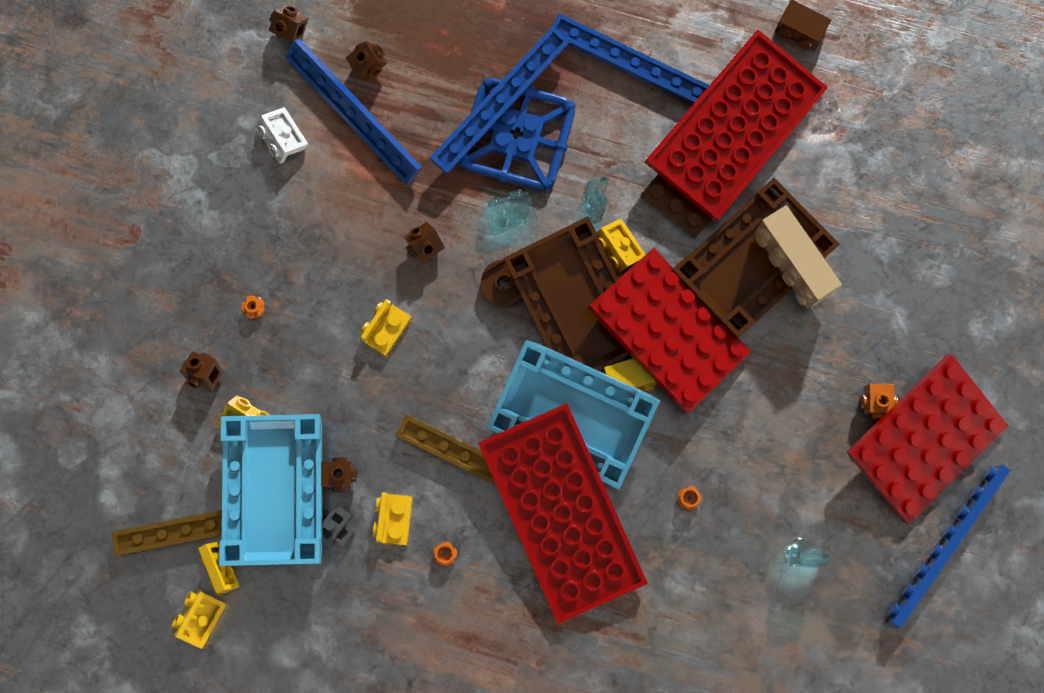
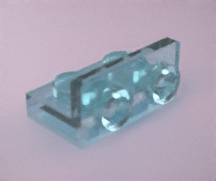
M597 176L590 179L583 192L581 201L593 224L602 221L608 204L604 194L609 181L607 176L603 178Z
M518 189L508 193L509 197L503 199L495 197L486 201L487 204L482 207L486 213L493 235L538 220L528 192H522V189Z
M805 537L790 541V545L786 546V560H789V566L820 568L830 564V554H822V549L809 548L805 551Z

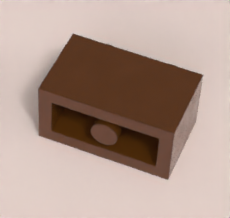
M790 0L775 31L781 37L799 43L802 48L815 51L832 19L794 0Z

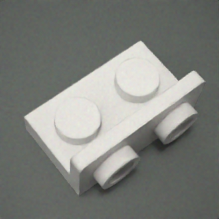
M285 107L261 115L256 127L257 133L265 141L271 156L276 158L279 164L284 163L287 156L307 148V141Z

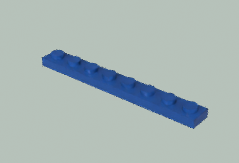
M560 13L552 25L570 41L569 46L693 105L709 87L708 84Z
M552 26L430 156V160L447 175L565 49L570 41Z
M301 39L294 40L285 58L405 185L412 183L422 169V166Z
M1005 465L991 466L983 476L985 479L983 484L977 486L970 494L972 499L969 504L961 507L956 515L958 519L955 524L949 525L944 531L943 536L945 538L941 544H936L930 551L929 556L931 558L927 564H922L916 571L915 575L917 578L913 584L909 583L902 591L901 595L904 597L899 604L895 603L890 608L887 614L890 617L886 622L893 628H901L1007 477L1011 470Z

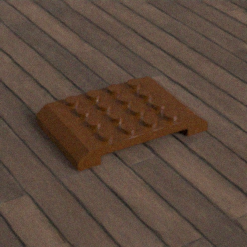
M772 178L751 200L672 269L736 339L744 334L793 289L792 286L789 287L782 278L783 273L779 267H775L769 260L770 254L765 247H760L755 239V231L763 219L787 205L824 259L840 245L775 178Z
M589 216L504 257L503 261L545 346L600 371L604 367L610 366L630 354L588 309V306L618 280V277L598 240L599 236Z

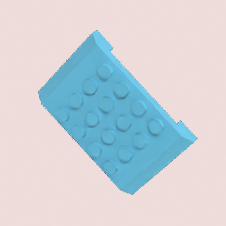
M525 340L486 429L498 434L568 403L602 482L620 489L660 400L545 346Z
M321 415L221 416V441L223 442L222 541H219V566L321 564Z

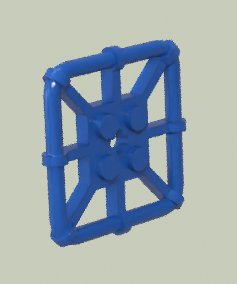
M489 77L483 79L478 88L471 113L485 99L487 91L490 93L502 79H489ZM530 85L522 94L525 95L521 111L509 108L497 120L496 124L488 130L493 132L490 143L469 155L466 154L458 162L459 167L499 179L501 183L510 182L535 190L548 191L551 189L556 179L563 153L568 148L567 140L575 117L576 105L573 100L570 101L563 96L534 89V86ZM531 98L562 106L542 117L527 113ZM566 114L558 141L540 137L545 124ZM515 130H520V133L523 134V136H519L517 139H513V134L510 133ZM538 145L555 150L547 177L544 176L534 158ZM491 152L506 156L502 171L473 162ZM515 158L529 162L539 181L508 173L512 159Z

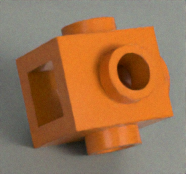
M870 383L864 387V395L861 396L860 400L861 409H864V416H872L873 420H880L898 402L897 396H894V384Z

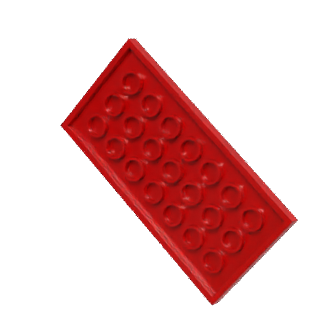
M757 29L644 163L712 220L717 222L828 87Z
M568 403L478 442L557 624L648 584Z

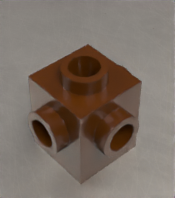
M284 5L271 13L269 31L276 34L279 39L293 43L294 40L303 37L309 17L298 12L293 6Z
M367 41L358 44L355 50L346 57L356 77L367 80L378 75L382 68L388 64L384 58L385 53L378 44Z
M428 222L413 228L409 234L404 236L408 243L405 247L412 258L417 257L422 263L433 259L437 253L446 248L436 230Z
M191 352L180 370L186 379L185 382L189 386L196 389L201 387L213 391L224 372L217 360L206 353L198 354L195 352Z
M346 457L332 458V462H321V487L324 489L332 488L334 493L347 492V488H353V482L358 480L357 467H353L351 461H347ZM339 472H343L341 478H337Z

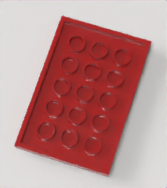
M653 248L590 304L588 309L680 409L687 414L751 351L739 338L736 339L675 274L672 270L673 267Z
M947 354L846 453L904 523L910 524L1008 427V424L955 357Z

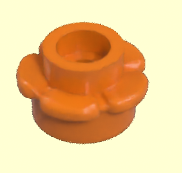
M248 296L245 298V302H242L241 310L245 313L246 317L251 319L257 318L264 312V302L260 297Z
M688 486L678 492V504L682 508L694 510L701 503V495L695 487Z
M442 542L441 545H436L433 550L434 560L438 565L450 566L454 563V558L457 557V550L452 547L451 543ZM443 552H447L446 557L443 556Z

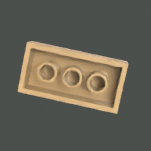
M787 205L762 220L755 231V239L760 247H765L770 254L769 260L775 267H779L783 273L782 278L789 287H793L797 293L796 298L802 306H806L808 310L831 296L842 285Z

